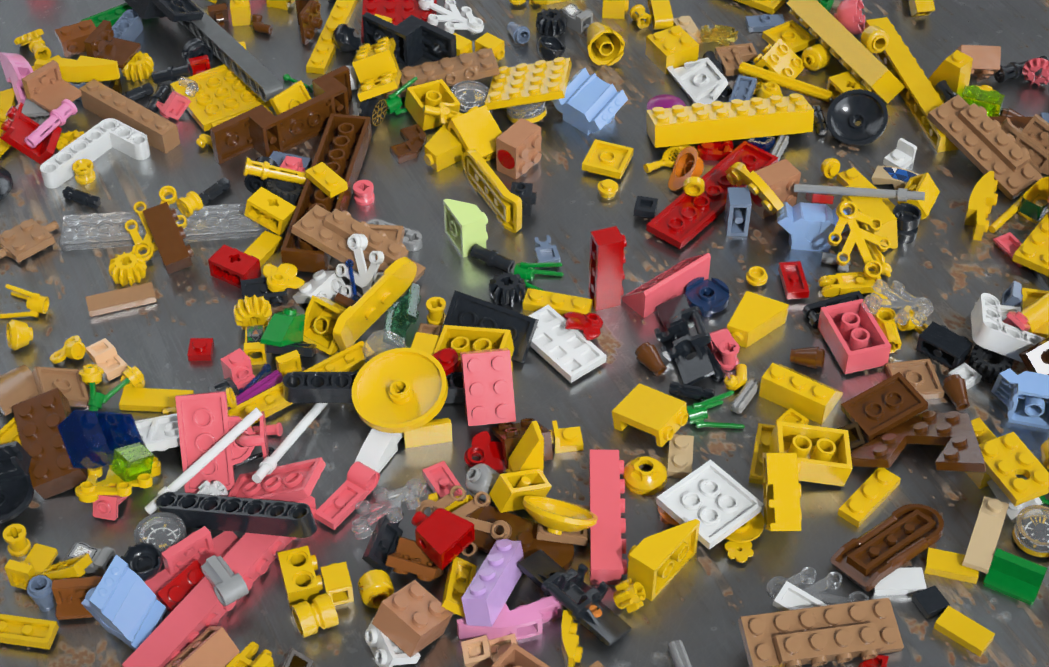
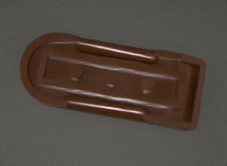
M478 499L480 504H484V502ZM490 505L480 507L466 516L490 523L498 520L509 523L512 528L509 540L521 541L524 559L541 549L566 571L573 563V544L537 540L538 523L509 512L500 513L498 508ZM503 526L496 528L497 535L504 533ZM475 530V540L473 542L478 547L477 552L483 551L489 554L496 540L491 536V533ZM470 544L467 548L473 550V546Z
M922 504L904 505L860 537L853 538L841 546L831 557L830 561L837 571L864 591L869 592L883 578L936 543L942 537L944 520L938 511Z

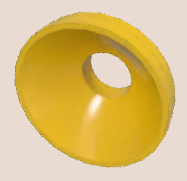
M641 456L630 460L625 465L623 479H625L626 488L631 492L641 496H649L659 493L666 486L667 471L659 460L648 456ZM649 464L653 469L645 472L640 470L639 466Z

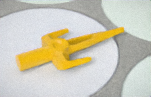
M440 102L438 107L428 105L423 107V113L436 115L439 118V122L445 124L450 122L446 120L447 118H451L460 112L450 110L446 106L455 107V105Z

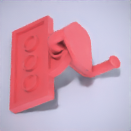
M226 391L175 396L183 472L243 420L239 416L228 415ZM261 411L263 415L260 417V426H250L184 485L185 493L196 494L200 491L198 487L206 480L210 483L217 480L227 490H231L235 484L234 465L246 460L251 455L255 446L262 447L263 458L268 457L267 436H281L283 433L282 424L278 422L277 424L266 425L265 412Z

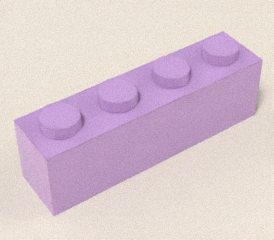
M509 539L496 540L461 598L467 625L493 626L523 573L517 567V564L524 559L521 541H511Z

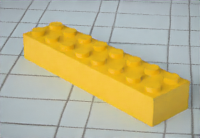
M789 0L787 2L792 8L789 12L816 39L821 37L818 41L826 49H829V52L852 75L861 81L870 92L875 93L888 104L905 88L817 0Z
M797 93L785 97L773 95L765 99L753 97L750 100L744 101L734 99L731 102L724 103L714 101L711 104L694 103L692 106L654 107L652 110H646V131L655 148L813 132L814 109L803 95Z

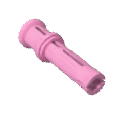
M64 99L57 109H53L50 112V117L24 139L26 144L31 148H35L57 126H63L71 115H75L78 112L74 103Z

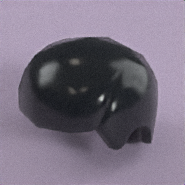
M347 24L337 26L333 33V39L340 51L354 52L359 50L361 39L354 36L353 32L355 29L348 27Z
M544 35L538 39L536 47L538 54L547 61L562 57L566 49L558 38Z
M139 543L129 546L125 555L120 557L128 563V567L143 581L152 579L159 572L163 563L160 550L150 543Z

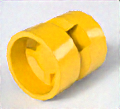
M327 592L312 599V604L303 601L291 607L295 623L302 638L316 634L319 626L323 629H329L339 624L334 604Z

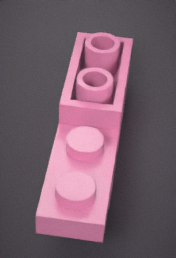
M0 52V62L6 81L12 83L17 102L24 104L26 94L22 78L34 71L22 55Z
M545 596L536 602L520 605L511 611L505 603L492 627L467 625L464 617L456 620L457 636L459 640L464 641L487 635L488 639L492 640L514 633L517 640L530 638L542 634L543 623L562 617L563 605L553 596Z

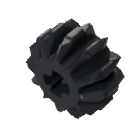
M557 8L542 9L541 12L537 13L536 17L537 30L541 35L561 36V33L565 32L567 28L566 14L562 10L558 11Z
M502 271L501 275L494 274V278L490 280L489 296L495 304L501 303L503 307L505 305L513 307L514 303L520 304L521 300L525 298L526 283L520 277V274L513 275L512 271L509 273Z

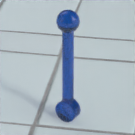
M348 259L345 265L348 268L353 294L351 299L357 302L360 297L357 295L352 267L354 262Z
M264 364L262 370L244 388L239 389V393L254 385L266 372H270L271 365Z

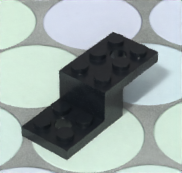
M124 0L143 19L167 17L172 22L201 20L204 15L191 0Z
M368 12L362 15L364 43H370L371 46L376 44L377 40L381 38H394L396 43L394 56L397 63L403 66H411L422 57L434 62L442 58L457 56L455 35L413 15H410L397 26Z

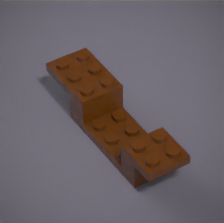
M344 65L312 80L314 98L277 116H274L261 104L211 128L210 135L215 161L220 165L253 148L264 157H270L273 151L285 152L324 133L331 113L350 115L348 102L352 101L349 68Z

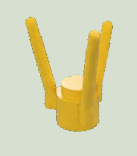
M9 284L5 285L7 289L13 290L10 293L12 296L27 300L26 307L30 309V312L0 314V319L18 317L38 318L39 313H47L50 303L49 297L41 296L38 293H32Z

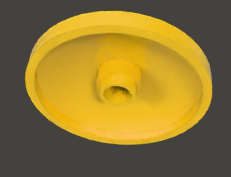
M395 348L376 355L363 365L352 385V401L361 420L371 428L386 433H404L427 424L440 412L448 394V382L440 362L431 354L415 348Z

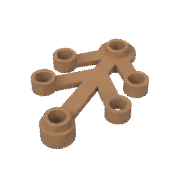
M456 485L451 488L449 494L436 502L429 499L420 502L416 508V513L418 511L424 513V510L428 507L431 508L432 513L438 508L445 509L455 501H463L466 498L467 492L462 486ZM457 489L462 490V496L456 498L454 495ZM480 491L476 493L473 500L452 512L472 522L475 530L491 533L495 540L509 539L511 537L512 528L509 523L503 520L490 523L466 517L480 507H487L490 504L491 498L486 492ZM481 495L486 496V502L484 504H480L478 502V499ZM498 526L504 527V533L501 535L496 533ZM472 542L473 552L467 554L463 550L462 554L467 557L475 556L478 551L477 545Z

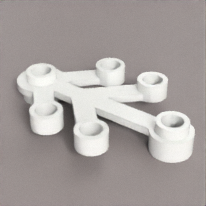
M434 0L418 1L421 9H432L443 14H429L427 22L434 26H437L438 22H446L443 30L451 34L455 30H468L470 33L477 34L481 33L484 29L483 21L473 16L472 9L463 6L459 12L455 0H445L444 8L435 4Z
M352 234L347 240V245L354 251L359 274L353 271L348 264H338L336 274L339 277L350 279L360 286L363 294H365L371 288L373 280L376 283L383 276L384 272L377 273L380 264L384 261V254L381 251H372L369 254V261L371 263L367 271L363 253L368 245L367 237L364 234ZM344 285L341 288L342 295L356 302L363 296L356 291L353 285Z

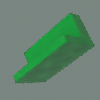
M997 548L983 585L1033 605L1047 568Z

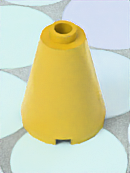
M600 22L590 24L587 29V52L590 59L599 66H611L617 63L624 54L625 42L623 37L617 31Z

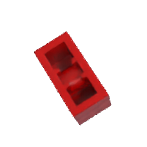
M225 244L208 259L211 276L240 289V280L255 279L262 275L259 259Z

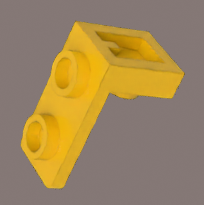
M36 543L24 561L18 562L9 559L4 568L11 586L27 590L29 581L51 566L58 555V550Z

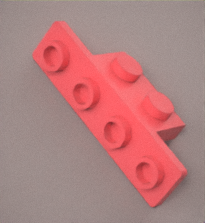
M204 526L162 552L161 555L165 569L156 574L152 579L145 581V584L155 594L192 561L197 559L203 565L206 559L213 555L223 558L240 539L233 531H224L212 539L211 532Z

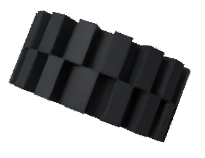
M277 179L268 180L266 190L297 207L304 188L303 186Z
M975 345L972 349L968 365L982 376L981 381L984 382L987 379L988 383H992L993 380L996 382L999 373L1009 368L1012 369L1014 359ZM985 360H992L998 364H991L986 362Z

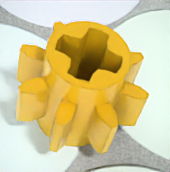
M631 578L615 585L616 591L613 593V599L619 609L626 608L627 612L631 613L644 606L642 601L646 598V592L641 583H632Z

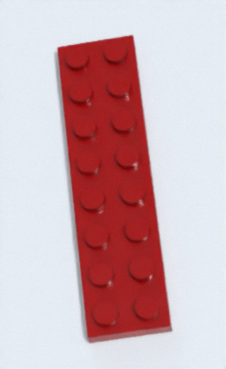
M747 141L742 142L701 177L705 182V190L701 195L690 196L684 192L647 223L646 231L681 249L725 210L728 187H737L732 185L726 178L727 174L725 171L736 162L745 164L747 170L751 173L778 162V157ZM742 184L740 187H748V186L745 185V184Z

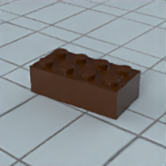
M58 388L13 405L12 409L22 447L32 457L29 475L33 489L45 500L85 482L88 478L87 466L69 401Z

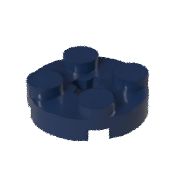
M699 277L690 281L686 287L685 296L690 308L693 306L699 307L703 317H711L713 314L724 310L729 304V288L723 281L711 277V280H704V277Z

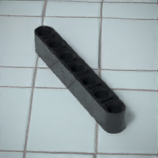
M181 492L164 493L156 501L163 520H170L169 524L178 526L176 523L178 522L183 527L202 528L205 526L207 529L296 538L310 537L318 528L310 506L305 503Z

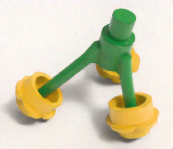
M97 364L84 365L79 374L81 375L82 382L89 385L90 388L87 415L96 418L98 410L102 408V405L128 383L133 387L139 383L142 384L141 378L144 376L135 365L132 368L126 366L127 369L122 372L126 379L104 395L96 392V385L102 381L104 370L98 367Z

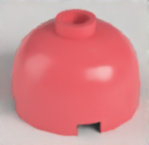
M843 0L837 8V13H834V17L852 35L862 34L864 31L865 14L862 15L861 9L864 8L862 0Z

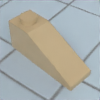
M984 496L962 566L988 574L1008 510V503Z

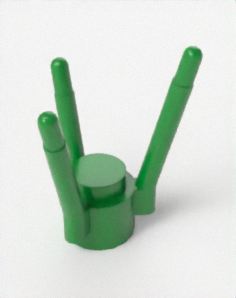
M417 77L412 78L397 91L388 95V98L384 99L387 102L386 113L388 115L394 113L397 116L401 113L409 112L407 108H400L402 107L401 99L404 97L399 98L397 95L417 80Z
M521 262L516 264L514 275L520 274L527 288L544 291L528 283V281H533L535 274L562 277L564 273L535 268L562 267L563 264L561 262Z
M733 390L687 406L688 424H695L696 428H745L744 424L704 422V419H708L707 409L722 405V399L733 395Z

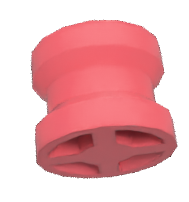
M359 180L353 184L354 201L357 205L367 206L374 202V185L371 181Z

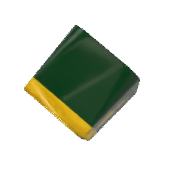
M1048 178L1039 179L1023 194L1018 215L1036 224L1044 218L1049 211ZM1038 200L1048 201L1045 206L1036 205Z

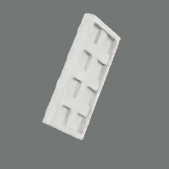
M546 305L529 315L539 320L530 346L570 383L606 362L607 355L590 340H586L582 333L577 329H565L567 320L551 306Z

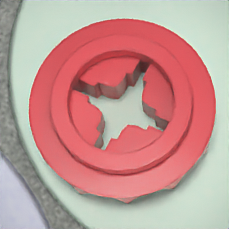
M1043 58L1028 60L1022 70L1024 80H1028L1030 85L1035 83L1038 87L1041 84L1047 85L1049 82V61ZM1042 68L1041 74L1035 76V72Z

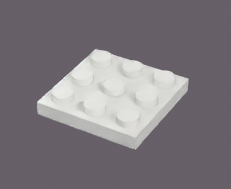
M711 459L656 498V504L679 524L694 519L699 520L698 541L709 550L763 511L764 504Z

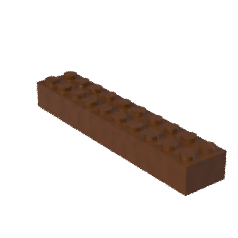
M330 114L311 167L323 162L347 182L348 189L330 198L309 179H306L281 247L282 264H293L297 267L298 271L314 273L320 270L327 271L332 256L291 233L292 226L316 204L331 213L335 209L341 212L347 211L353 194V184L357 182L372 137L370 117Z

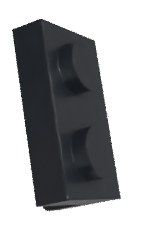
M266 277L240 280L242 300L245 299V295L252 297L255 294L257 298L264 296L265 300H268L273 307L288 303L287 288L281 292L270 291L266 284Z

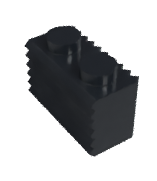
M932 321L922 334L919 335L916 350L953 370L970 356L973 342L969 341L965 336H960L950 331L948 327Z

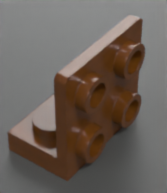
M103 20L84 41L88 57L117 61L118 68L121 69L127 65L141 48L140 43L115 38L111 21Z

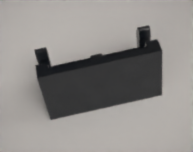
M18 441L0 445V484L24 478L28 475L32 457Z

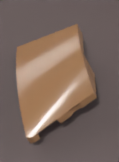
M26 365L0 375L1 414L6 416L12 413L13 405L39 395L33 373Z

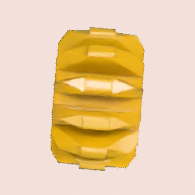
M139 51L121 69V72L126 77V80L132 79L133 82L136 80L142 81V79H149V76L152 75L154 63L148 53Z
M133 251L130 253L123 252L121 255L115 254V258L110 260L108 271L115 284H121L122 287L127 284L132 286L133 283H140L141 279L146 278L147 265L141 254H135Z
M255 294L252 297L245 295L244 300L239 299L237 304L234 305L235 322L238 326H241L242 330H245L246 326L265 325L266 327L272 318L271 304L268 300H265L264 296L257 298Z

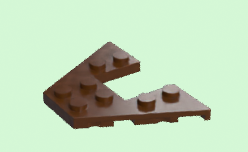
M935 411L922 412L851 452L852 466L890 468L907 444L946 445L935 461L937 470L986 472L985 461L969 414L957 411L937 413Z

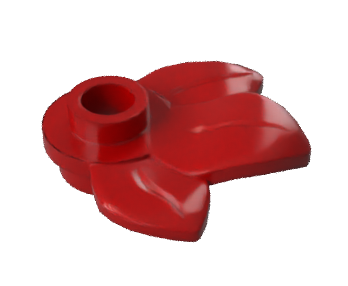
M567 312L563 315L567 319L565 329L583 330V336L586 340H593L600 336L603 320L597 314Z
M488 431L476 434L472 439L471 447L466 450L464 455L466 465L472 468L477 464L484 463L499 474L504 473L508 469L502 461L504 459L502 442L491 441ZM477 456L480 458V461H475L472 457Z

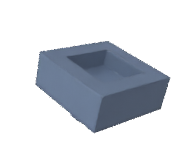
M1013 281L1002 294L1001 305L1018 306L1023 298L1021 283Z

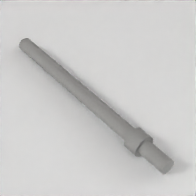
M794 184V192L892 198L907 202V200H925V192L908 191L906 188L887 190Z

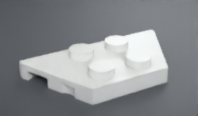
M708 57L697 61L685 62L683 67L675 69L673 65L667 67L669 74L693 103L711 104L716 101L728 85L727 79Z
M177 413L132 422L136 434L148 452L165 451L168 448L180 446Z

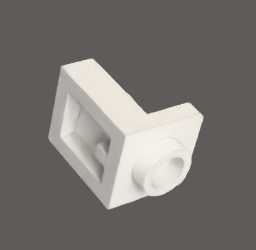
M900 138L896 149L884 157L883 165L906 169L914 163L917 146Z

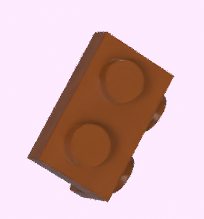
M91 19L55 29L56 37L62 46L65 57L86 52L84 41L96 29Z
M405 537L399 538L396 552L388 555L386 566L393 567L394 572L399 574H408V572L417 574V578L423 581H432V579L442 576L444 569L441 570L417 546L415 540Z
M103 576L53 580L52 591L57 603V620L93 617L81 603L85 599L87 592L96 587Z

